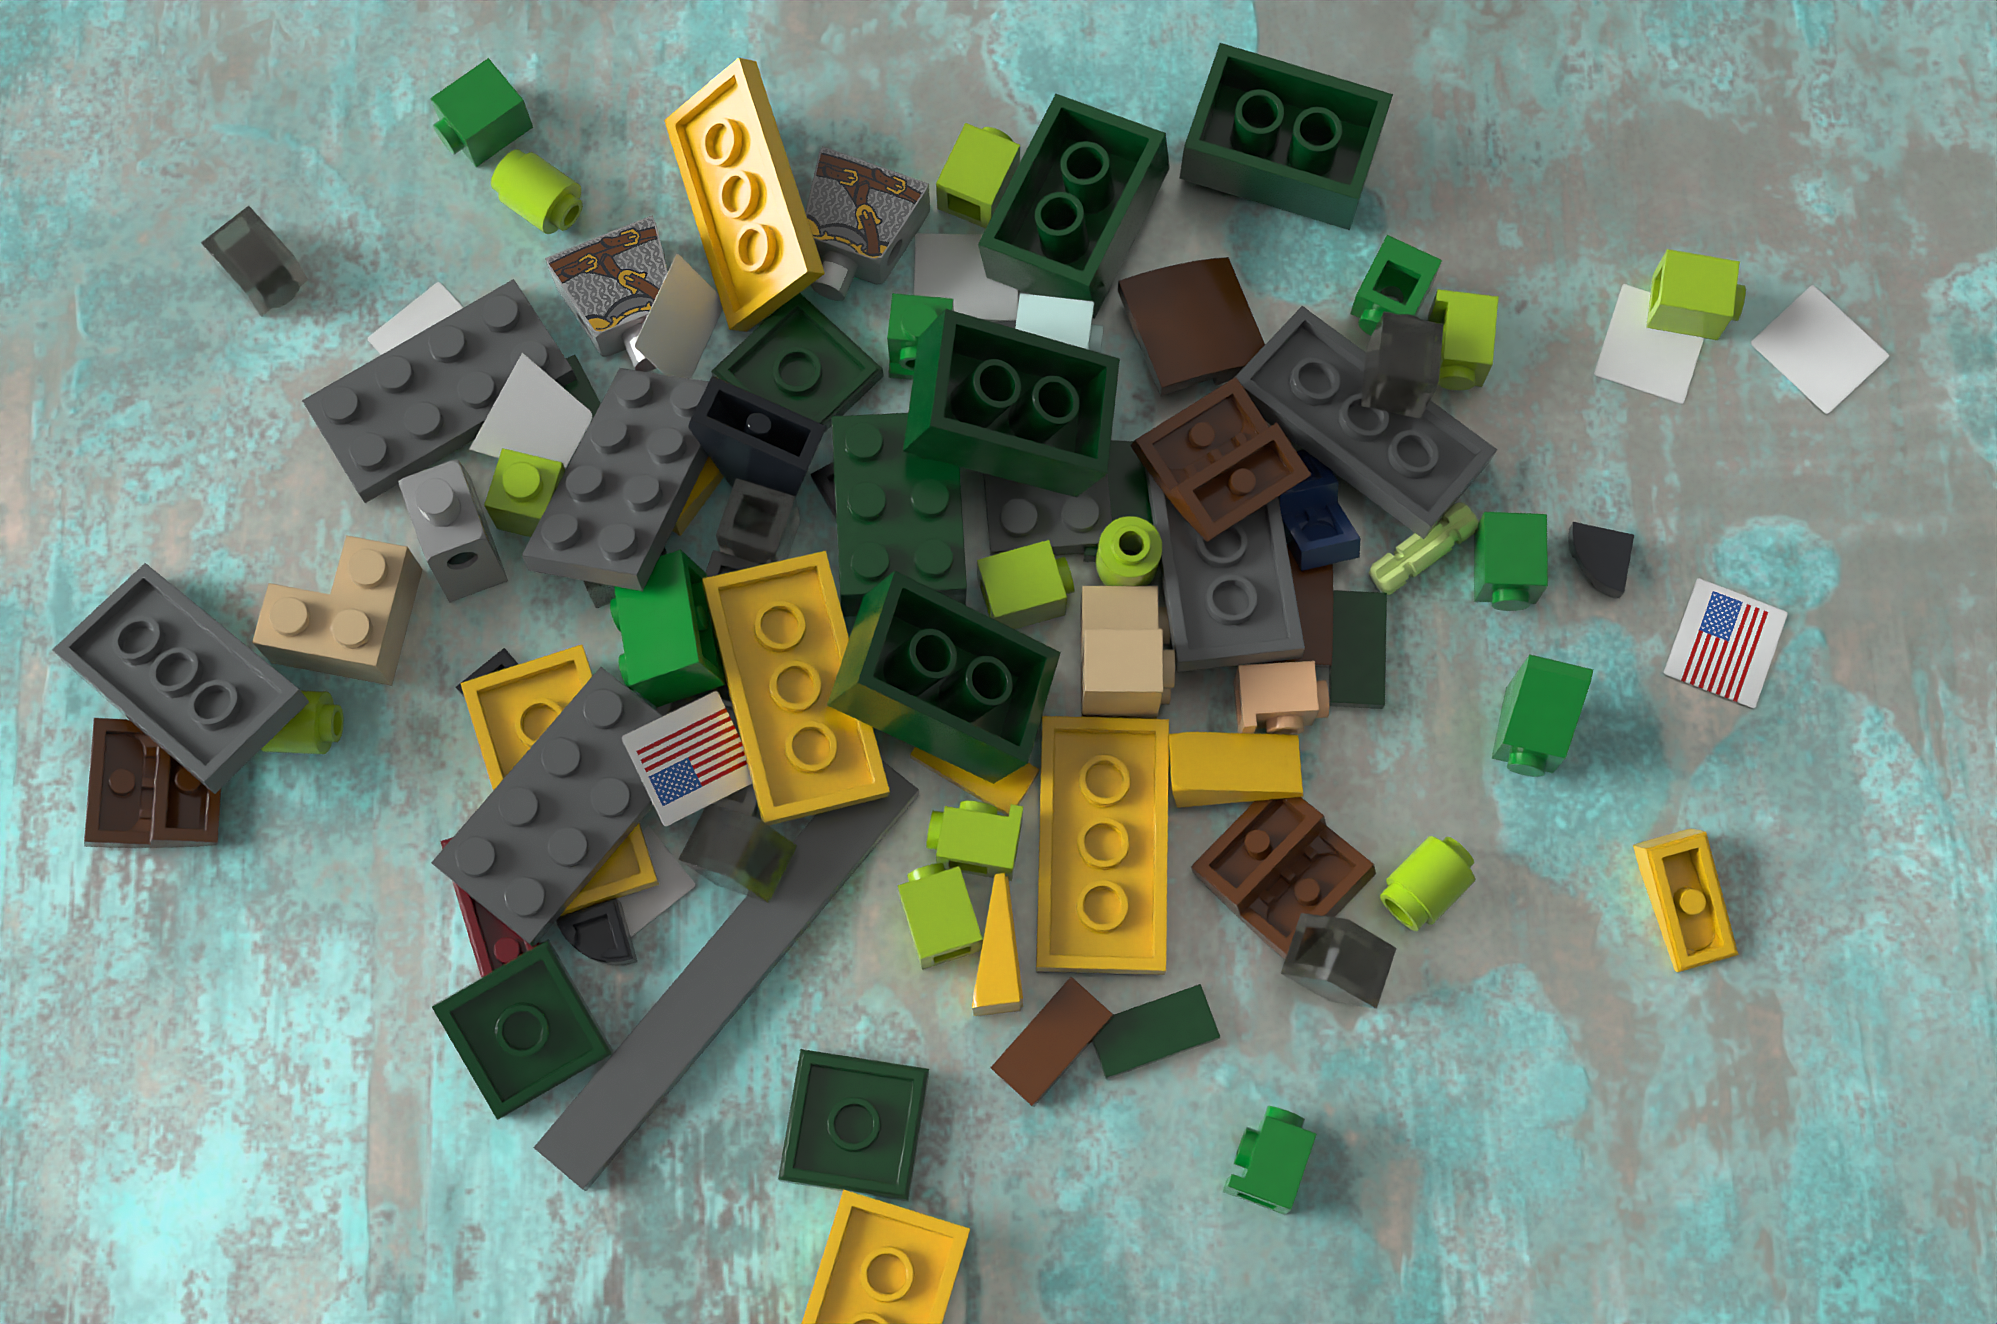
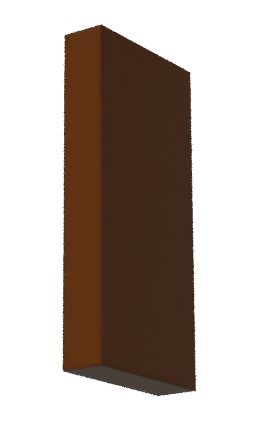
M1070 977L990 1068L1032 1107H1035L1115 1015L1073 977Z

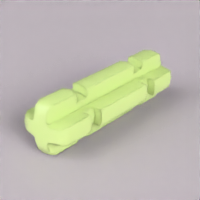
M1459 502L1454 504L1425 539L1414 533L1396 547V551L1393 552L1394 555L1387 553L1373 563L1369 571L1371 580L1382 593H1387V595L1394 593L1407 583L1408 575L1416 577L1452 550L1451 547L1455 543L1461 544L1473 535L1478 528L1479 522L1476 515L1465 503Z

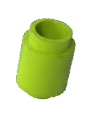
M519 149L512 150L499 162L492 175L491 187L498 192L499 201L545 234H552L558 229L562 231L567 230L575 223L582 211L583 202L580 200L581 186L534 152L525 154Z
M1127 516L1111 522L1101 534L1096 555V570L1101 581L1106 586H1148L1156 575L1162 555V540L1158 531L1151 523L1139 517ZM1121 550H1131L1137 553V555L1130 556Z
M300 690L309 703L261 750L263 752L326 754L332 742H338L342 736L344 716L341 706L334 704L331 694L327 691Z
M1428 836L1386 879L1388 887L1380 894V899L1396 919L1413 931H1418L1425 923L1433 925L1475 882V876L1470 869L1474 864V859L1453 838L1447 836L1441 841L1436 837Z

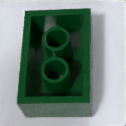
M1220 43L1184 145L1179 179L1350 230L1393 94Z
M1055 94L978 243L986 277L1031 295L1094 302L1092 318L1095 319L1170 169L1166 133Z
M945 309L918 338L903 452L1077 498L1108 473L1120 358Z
M908 413L831 416L840 600L843 617L857 616L864 595L894 571L966 605L967 580L960 468L956 465L903 452Z
M894 571L863 597L827 706L994 784L1028 764L1061 652Z

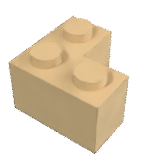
M346 535L330 594L268 583L252 643L273 664L392 686L423 569L407 546Z
M1082 586L1080 602L1081 717L1157 719L1160 705H1170L1171 688H1174L1175 652L1174 650H1163V644H1169L1170 627L1167 608L1158 607V586Z

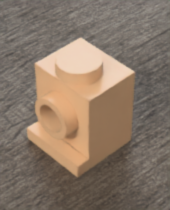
M1315 661L1238 666L1233 681L1238 733H1254L1255 729L1266 728V734L1297 735L1304 732V726H1312L1315 718H1328V685L1326 680H1316Z

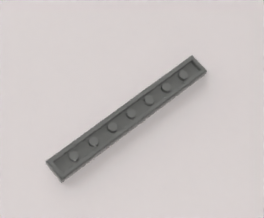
M883 760L882 764L890 790L888 797L816 814L533 1147L582 1190L587 1191L919 796V789Z

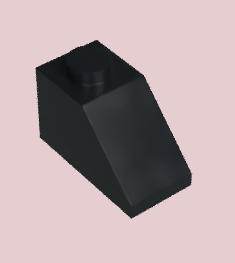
M714 376L711 377L688 425L692 434L733 489L787 513L791 510L827 427Z

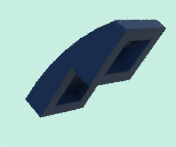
M1305 450L1296 451L1311 476L1278 496L1286 543L1300 570L1303 571L1360 558L1361 538L1338 503V480L1328 467Z

